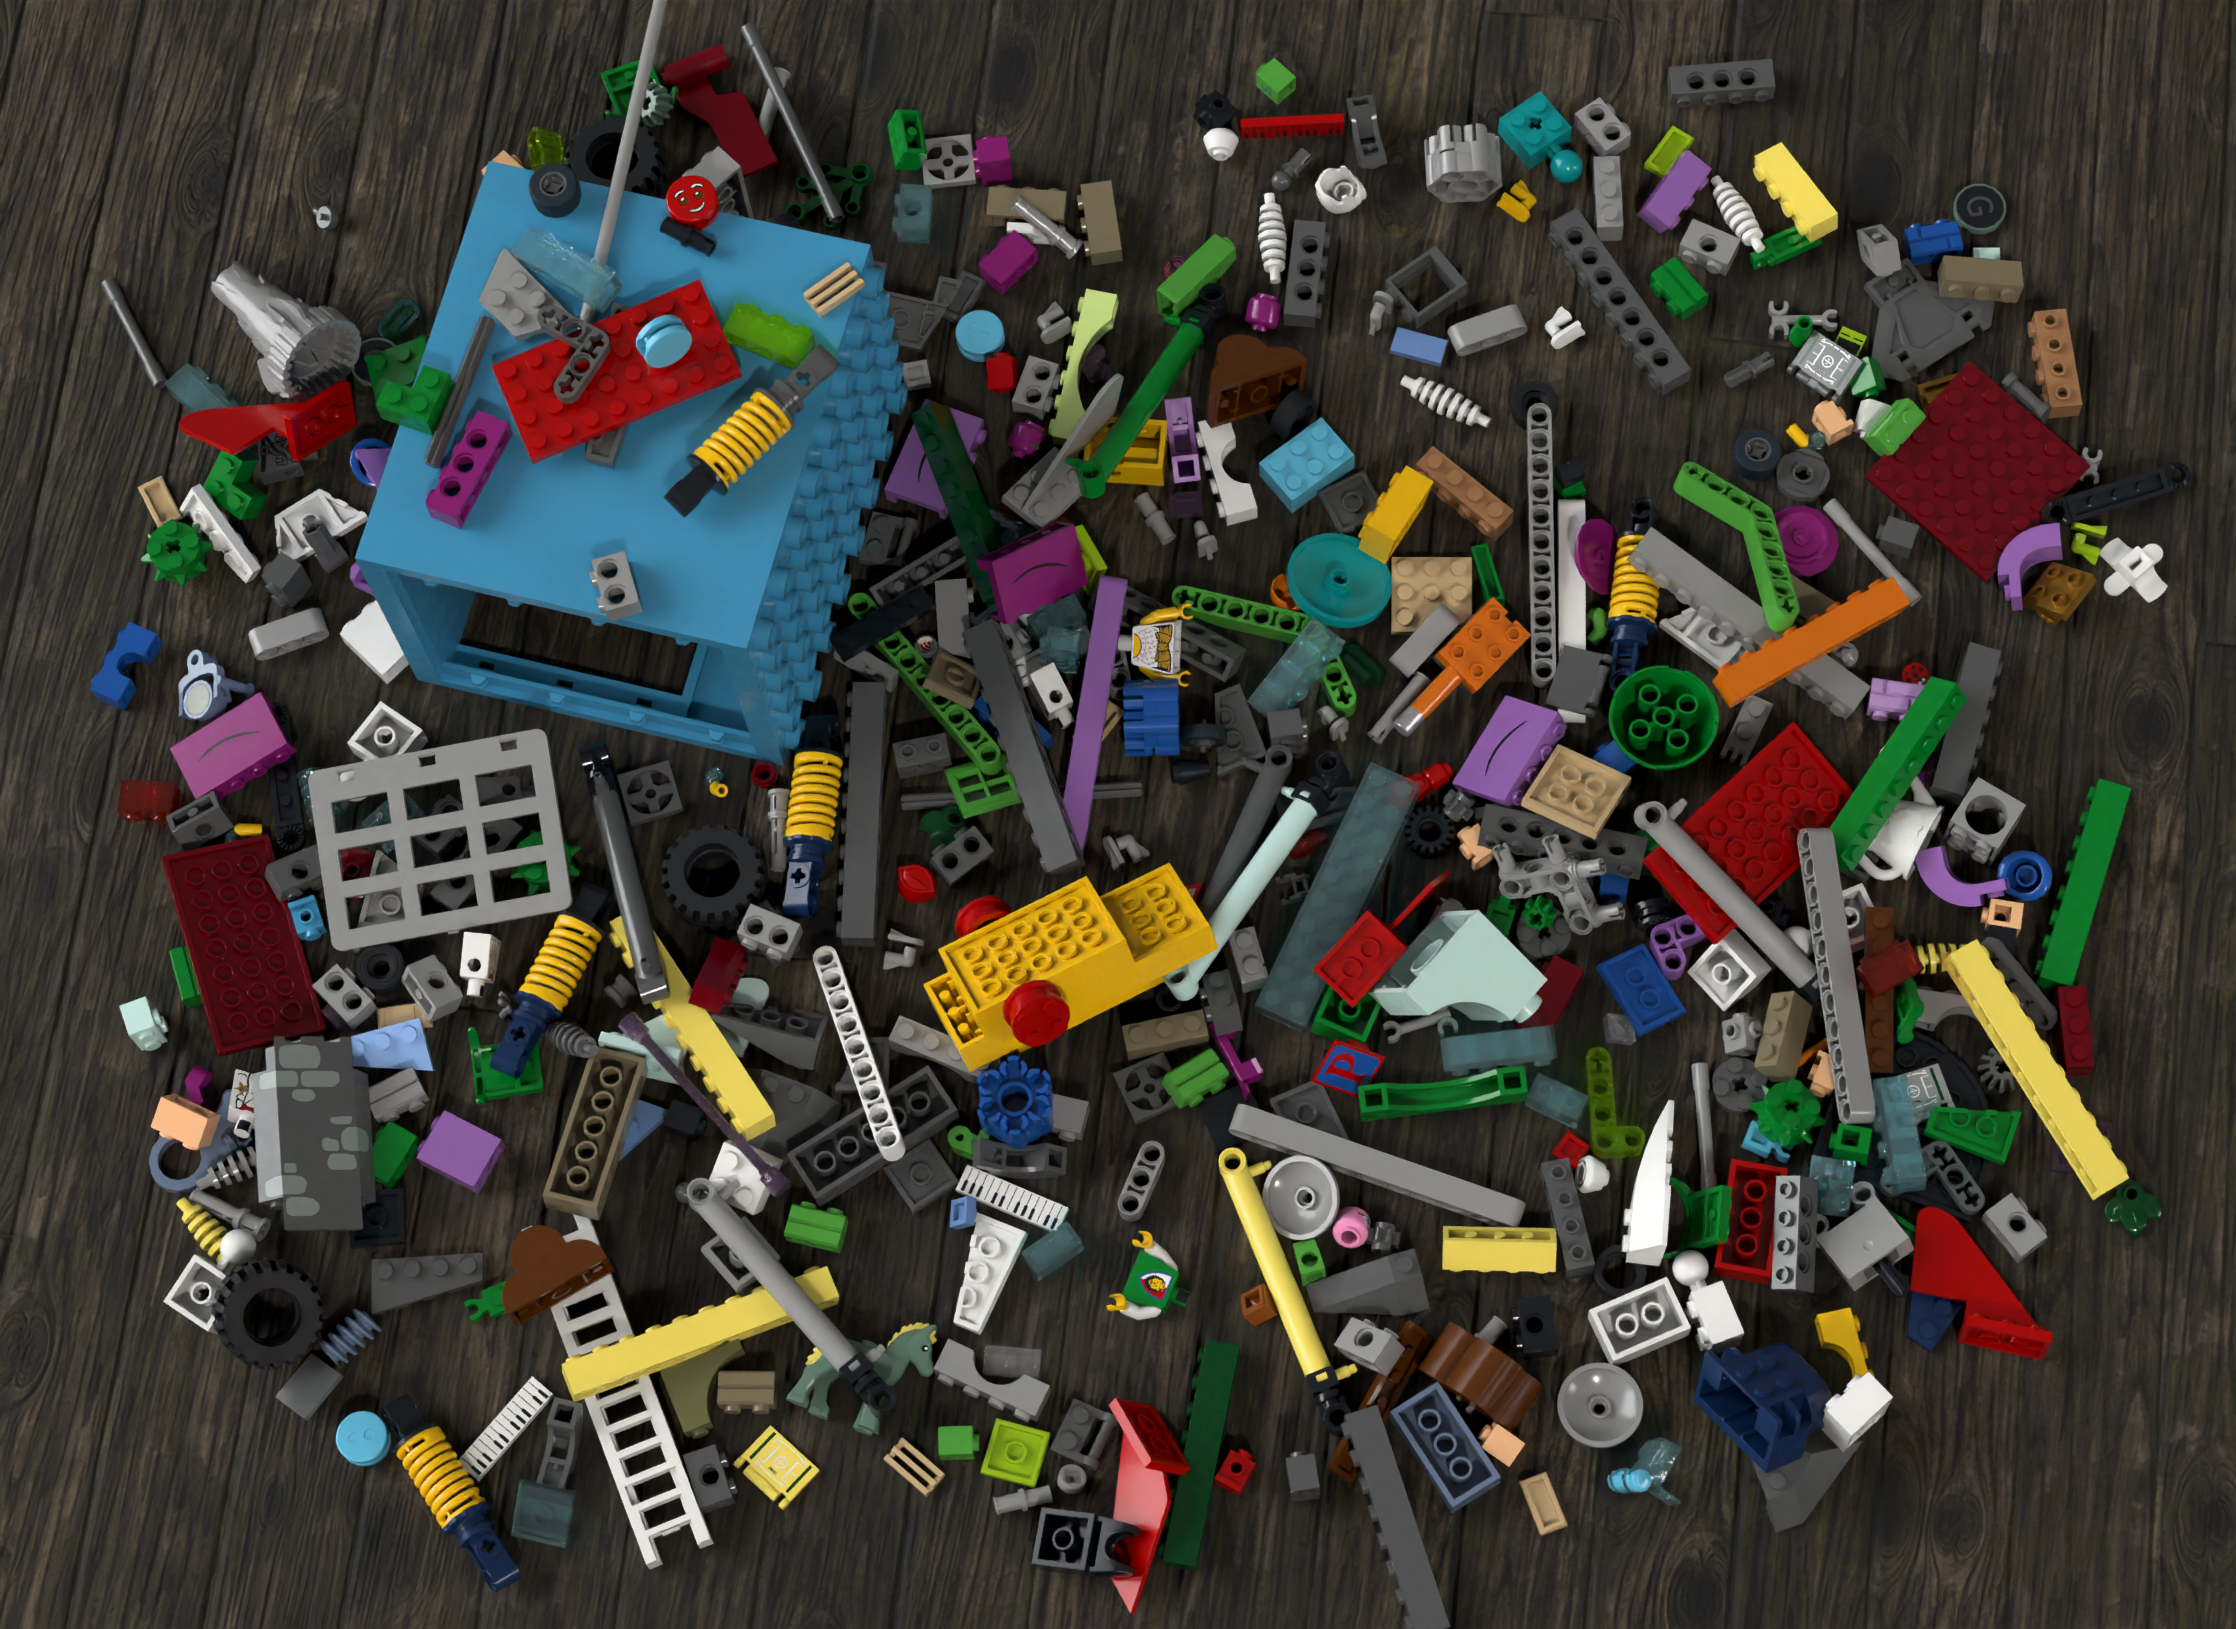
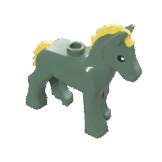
M919 1322L914 1325L903 1326L900 1332H896L892 1340L888 1342L885 1352L872 1363L874 1371L891 1387L902 1377L909 1362L917 1368L921 1376H931L934 1372L932 1344L937 1341V1338L934 1337L937 1326ZM847 1339L863 1355L878 1346L868 1340H863L860 1343ZM815 1347L813 1348L814 1353L807 1357L808 1361L805 1363L807 1366L804 1368L801 1379L787 1395L786 1400L807 1408L809 1394L814 1387V1394L808 1412L813 1416L828 1420L830 1409L827 1405L828 1390L830 1385L839 1378V1372ZM885 1396L877 1398L875 1403L880 1406ZM863 1402L853 1428L855 1431L872 1436L873 1433L879 1435L880 1422L878 1418L872 1415L866 1403Z

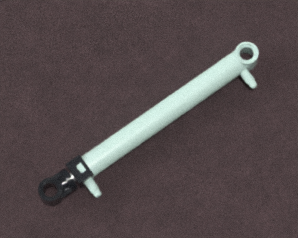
M1329 750L1321 753L1315 761L1317 770L1307 782L1300 781L1296 788L1287 786L1281 788V793L1294 801L1207 921L1219 949L1165 975L1163 978L1165 984L1177 1000L1187 1001L1197 994L1199 990L1198 981L1312 820L1315 817L1321 819L1331 805L1328 798L1332 794V790L1347 782L1349 770L1338 752Z

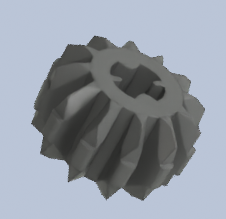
M1990 1048L1988 1055H1982L1980 1058L1982 1064L1977 1068V1071L1983 1074L1980 1082L1985 1083L1989 1081L1990 1083L1987 1088L1989 1091L1994 1086H1997L1999 1094H2003L2005 1087L2010 1092H2013L2016 1088L2015 1084L2019 1085L2000 1053L1994 1048ZM2001 1066L2006 1068L2002 1074L1997 1071Z

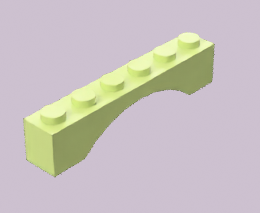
M1086 289L1085 297H1080L1078 312H1080L1079 322L1074 321L1072 336L1075 339L1073 346L1069 345L1067 349L1066 361H1069L1067 370H1063L1061 374L1060 385L1063 386L1061 395L1057 394L1054 410H1057L1056 419H1051L1048 434L1052 436L1053 444L1063 446L1085 413L1080 400L1079 390L1081 371L1093 346L1114 326L1119 304L1117 294Z

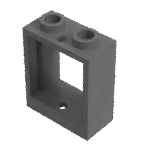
M1435 245L1385 280V293L1392 296L1393 304H1396L1401 309L1400 313L1407 323L1411 322L1418 329L1467 295V282ZM1431 267L1450 291L1420 312H1417L1399 289Z

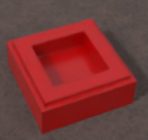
M1568 1130L1553 1150L1552 1155L1557 1159L1568 1157L1570 1166L1575 1171L1579 1161L1587 1155L1591 1146Z

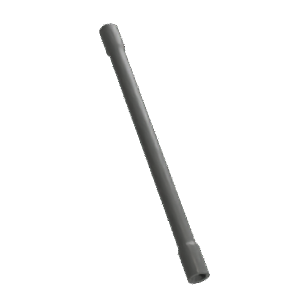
M747 23L741 28L745 41L753 52L820 195L822 205L832 224L839 223L845 218V215L837 198L831 191L763 46V41L755 24Z

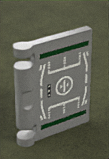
M1938 1063L1874 1083L1892 1132L1898 1130L1895 1122L1896 1119L1900 1118L1903 1128L1927 1122L1931 1109L1934 1106L1942 1107V1105L1947 1104V1107L1956 1108Z

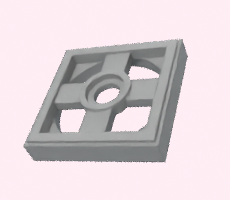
M971 134L925 139L927 153L932 148H942V155L939 159L927 160L926 157L923 161L925 190L976 184ZM952 146H963L967 150L968 155L956 157L952 154ZM945 159H951L953 164L946 167L943 162ZM969 166L964 174L955 178L954 172L958 167ZM940 169L944 173L945 180L936 178L929 171Z

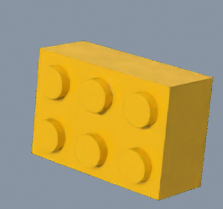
M1407 465L1401 474L1396 472L1389 483L1390 487L1387 492L1383 491L1380 495L1374 512L1370 511L1363 522L1364 526L1358 535L1361 538L1358 549L1386 564L1424 507L1434 481Z

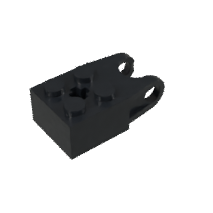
M1042 1507L1031 1564L1043 1571L1090 1577L1132 1576L1134 1568L1117 1562L1114 1550L1117 1543L1122 1539L1140 1536L1141 1529L1134 1525L1094 1513Z

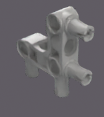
M1553 834L1552 837L1551 835L1546 836L1542 840V845L1548 854L1546 858L1515 862L1507 843H1503V845L1498 844L1493 847L1492 853L1500 868L1498 873L1501 880L1499 889L1506 898L1532 897V894L1554 893L1561 902L1564 909L1563 915L1570 929L1579 935L1589 934L1592 928L1600 927L1603 922L1623 920L1625 918L1624 907L1622 908L1623 904L1621 902L1601 906L1597 904L1587 881L1588 877L1606 874V865L1603 863V858L1588 861L1577 860L1565 853L1557 834Z

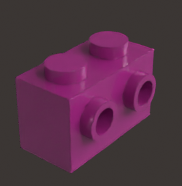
M987 136L976 140L977 150H973L972 155L976 178L981 177L982 187L1013 183L1007 136Z
M1014 230L1011 234L1003 236L999 240L997 247L991 253L988 252L980 259L978 264L980 277L1003 295L1038 261L1037 249Z

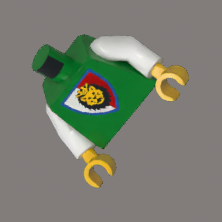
M1138 1231L1143 1235L1144 1241L1141 1244L1138 1240L1133 1239L1132 1243L1136 1247L1145 1248V1251L1140 1250L1122 1294L1109 1295L1110 1298L1116 1300V1306L1107 1305V1310L1111 1312L1120 1310L1124 1315L1136 1320L1157 1317L1159 1314H1166L1170 1302L1186 1307L1191 1292L1177 1287L1180 1281L1178 1266L1167 1251L1153 1241L1152 1235L1149 1232Z

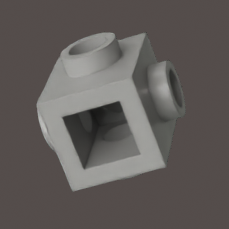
M1737 1013L1732 1016V1019L1722 1022L1725 1054L1741 1058L1757 1054L1763 1031L1761 1019L1750 1017L1748 1013Z

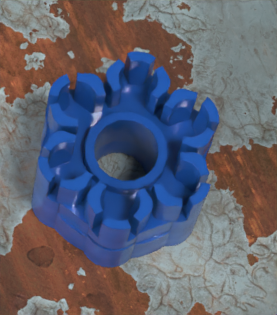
M1178 679L1154 680L1153 683H1151V680H1124L1123 697L1125 699H1123L1124 711H1126L1124 712V720H1126L1124 722L1125 757L1153 756V753H1155V756L1180 755Z
M1009 1056L1007 1057L1008 1064L1003 1061L999 1071L988 1070V1076L985 1077L983 1072L978 1076L977 1085L980 1103L977 1112L984 1133L994 1136L1014 1149H1021L1052 1130L1054 1126L1052 1102L1054 1094L1050 1076L1045 1070L1041 1074L1040 1069H1028L1026 1063L1023 1060L1020 1061V1057ZM1014 1097H1021L1028 1102L1026 1107L1018 1112L1006 1110L1005 1105L1008 1100Z

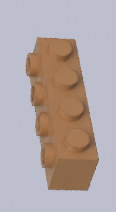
M2066 309L2036 311L2031 322H2028L2029 338L2033 337L2034 341L2032 359L2034 362L2037 361L2038 364L2036 382L2038 386L2041 385L2043 393L2040 394V400L2042 402L2046 401L2052 406L2048 419L2079 416L2083 404Z
M1434 446L1416 463L1415 471L1434 481L1431 490L1436 493L1439 499L1452 506L1461 517L1472 522L1484 535L1496 541L1513 523L1514 510Z

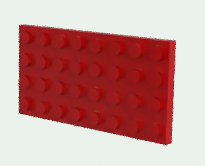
M700 279L591 324L608 335L612 349L580 398L572 404H564L558 400L554 392V383L577 349L558 339L491 366L533 464L742 377ZM663 315L678 316L692 335V344L689 350L680 360L662 368L649 366L636 347V338L646 324ZM582 329L571 332L567 336L576 338L581 334ZM602 340L599 343H592L594 349L597 346H603ZM581 361L576 365L575 370L579 373H584L590 368V363ZM570 385L568 388L563 387L562 391L565 394L566 391L572 392L573 389Z
M1792 722L1686 819L1680 827L1758 906L1801 865L1797 843L1799 831L1803 828H1830L1853 794V791L1796 723ZM1660 845L1642 860L1713 945L1719 943L1737 926Z

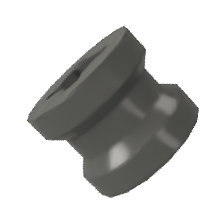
M620 974L615 978L613 985H608L604 988L605 993L621 1009L626 1006V1001L629 998H634L638 995L636 989Z

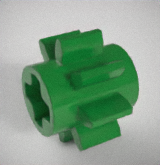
M1541 895L1535 901L1529 898L1525 904L1526 908L1521 916L1526 917L1527 926L1538 931L1544 925L1551 928L1554 918L1558 913V910L1553 907V901L1542 898Z

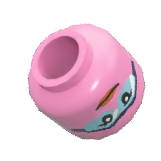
M1344 1207L1337 1213L1332 1230L1334 1239L1338 1244L1346 1248H1356L1363 1245L1368 1238L1370 1218L1364 1210L1358 1207Z

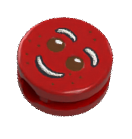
M695 175L682 177L670 186L666 194L669 216L687 227L690 225L695 227L696 231L711 225L718 216L720 206L716 190L712 183L703 177Z

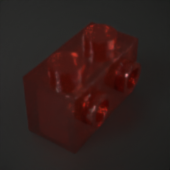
M121 780L117 811L123 819L130 823L152 820V822L157 824H167L166 816L179 808L181 791L175 782Z
M1897 939L1884 946L1885 952L1875 956L1874 953H1871L1859 960L1861 965L1858 966L1855 972L1872 1000L1923 971L1924 966L1908 939L1901 943Z

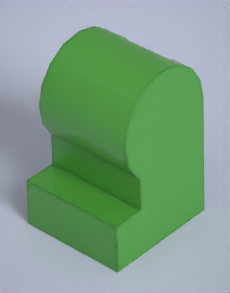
M961 1125L953 1127L948 1133V1142L953 1152L970 1160H973V1143L975 1139L994 1140L992 1136L984 1133L982 1129L977 1136Z
M1315 1238L1292 1243L1302 1286L1304 1287L1326 1278L1325 1266Z

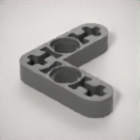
M547 305L537 315L541 329L550 336L577 349L554 383V392L558 400L564 404H572L580 398L612 349L611 342L604 331L557 306ZM555 315L557 322L562 325L561 329L559 325L553 321H550L547 324L545 319L547 317L552 318ZM573 326H578L582 329L581 334L576 338L567 336L568 330ZM602 340L603 346H597L594 349L592 343H599ZM581 361L590 363V368L584 373H579L575 370L576 365ZM571 385L573 391H566L564 394L562 388H568Z
M1935 1141L1885 1171L1879 1181V1188L1884 1195L1896 1197L1935 1173L1963 1213L1974 1215L1982 1209L1985 1203L1983 1192L1951 1146L1944 1141ZM1934 1149H1937L1938 1151L1944 1150V1161L1947 1163V1165L1950 1161H1952L1954 1164L1949 1165L1945 1168L1944 1171H1942L1940 1168H1943L1944 1163L1939 1157L1936 1159L1933 1158V1155L1935 1153ZM1912 1162H1918L1923 1166L1924 1172L1919 1176H1914L1908 1171V1165ZM1902 1169L1905 1178L1898 1182L1897 1189L1893 1186L1888 1188L1886 1186L1888 1177L1891 1180L1897 1179L1901 1175L1899 1170ZM1950 1171H1958L1963 1176V1182L1958 1185L1949 1182L1947 1174ZM1966 1184L1970 1186L1966 1190L1967 1194L1971 1198L1976 1196L1978 1199L1975 1203L1976 1207H1974L1972 1204H1965L1967 1196L1964 1193V1191H1962L1960 1194L1957 1193V1191L1962 1190L1966 1186Z

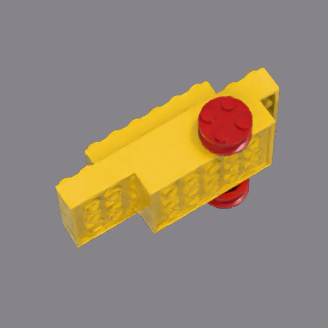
M1167 863L1100 897L1087 876L1014 912H1012L1005 900L994 895L975 899L957 913L955 931L959 939L938 949L948 972L923 985L937 1015L970 1073L1018 1049L1019 1053H1022L1032 1047L1053 1041L1066 1030L1163 983L1165 975L1219 948L1209 923L1171 864Z

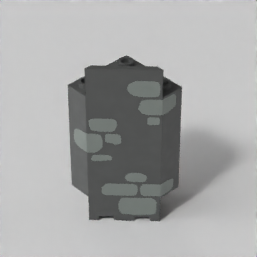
M274 1036V1046L265 1048L266 1071L252 1074L259 1203L269 1206L271 1210L284 1211V1226L287 1231L363 1229L362 1209L366 1207L365 1204L376 1202L368 1074L353 1068L351 1037H339L338 1039L325 1042L324 1037L301 1036L300 1040L292 1042L285 1039V1036Z

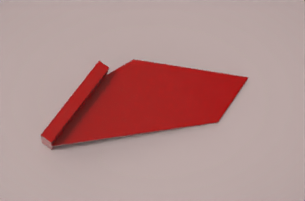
M1115 1397L1109 1404V1407L1124 1432L1113 1519L1140 1528L1141 1531L1140 1536L1125 1538L1119 1541L1114 1550L1116 1561L1134 1568L1133 1575L1111 1577L1129 1612L1135 1614L1172 1502L1167 1473L1184 1476L1190 1470V1466L1155 1406Z

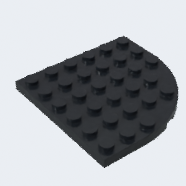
M1862 1013L1861 1018L1864 1031V1013ZM1894 1023L1893 1073L1870 1074L1875 1103V1118L1872 1123L1848 1124L1872 1129L1866 1166L1861 1165V1162L1833 1157L1834 1149H1829L1831 1132L1837 1133L1838 1125L1842 1123L1838 1115L1835 1091L1824 1119L1825 1124L1822 1125L1808 1164L1809 1167L1853 1183L1860 1181L1869 1182L1873 1185L1875 1191L1881 1192L1879 1181L1885 1171L1938 1140L1923 1135L1927 1122L1903 1128L1899 1118L1895 1120L1898 1130L1892 1132L1874 1086L1875 1082L1938 1063L1956 1108H1968V1110L1976 1111L1989 1110L1987 1100L1979 1083L1962 1061H1959L1939 1042L1912 1030L1914 1038L1911 1042L1906 1044L1898 1042L1895 1034L1897 1028ZM1951 1146L1976 1184L1982 1189L1990 1160ZM1934 1149L1935 1153L1933 1155V1158L1936 1159L1939 1157L1944 1163L1943 1168H1940L1942 1171H1944L1945 1168L1949 1165L1954 1164L1952 1161H1950L1947 1165V1163L1944 1161V1150L1938 1151L1937 1149ZM1912 1162L1908 1165V1171L1914 1176H1919L1924 1172L1923 1166L1918 1162ZM1902 1169L1899 1170L1901 1175L1897 1179L1891 1180L1888 1177L1886 1184L1888 1188L1893 1186L1897 1189L1898 1182L1905 1178ZM1950 1171L1947 1174L1950 1183L1958 1185L1963 1182V1176L1960 1172ZM1935 1173L1895 1197L1922 1208H1939L1966 1224H1969L1972 1215L1963 1213ZM1966 1184V1186L1962 1190L1957 1191V1193L1960 1194L1962 1191H1964V1193L1967 1196L1965 1204H1972L1975 1207V1203L1978 1199L1976 1196L1971 1198L1967 1194L1966 1190L1970 1186Z

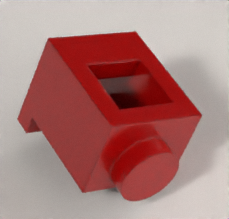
M1239 1449L1237 1453L1230 1450L1214 1478L1215 1484L1240 1497L1256 1469V1463L1252 1461L1254 1457L1242 1449ZM1235 1464L1242 1467L1241 1472H1232V1466Z

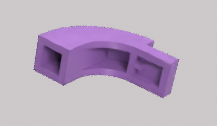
M1191 396L1164 399L1174 483L1201 480Z
M2059 523L2030 528L2016 536L2004 549L1998 564L1999 589L2005 590V600L2011 601L2012 611L2023 610L2021 581L2025 572L2040 562L2063 560Z
M1945 846L1919 850L1915 858L1918 871L1928 888L1943 900L1955 905L1966 907L1986 905L1983 894L1987 893L1989 899L2004 896L2003 890L2010 889L2008 878L1978 884L1961 880L1950 868Z

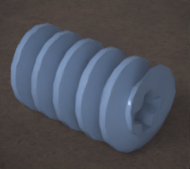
M353 1309L355 1319L347 1316L344 1318L347 1327L337 1324L338 1335L329 1332L327 1333L330 1340L329 1343L324 1340L319 1341L321 1349L340 1369L339 1360L345 1363L349 1362L347 1352L355 1356L358 1354L355 1348L356 1344L365 1348L366 1344L363 1338L374 1339L372 1329L379 1332L383 1331L365 1311L361 1312Z

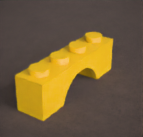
M1851 1308L1818 1314L1814 1322L1821 1347L1835 1351L1844 1357L1850 1366L1852 1379L1857 1374L1863 1377L1867 1372L1874 1377L1872 1369L1867 1370L1865 1359L1868 1358L1867 1348L1864 1342L1859 1341L1857 1332L1860 1331V1323L1857 1315H1852Z

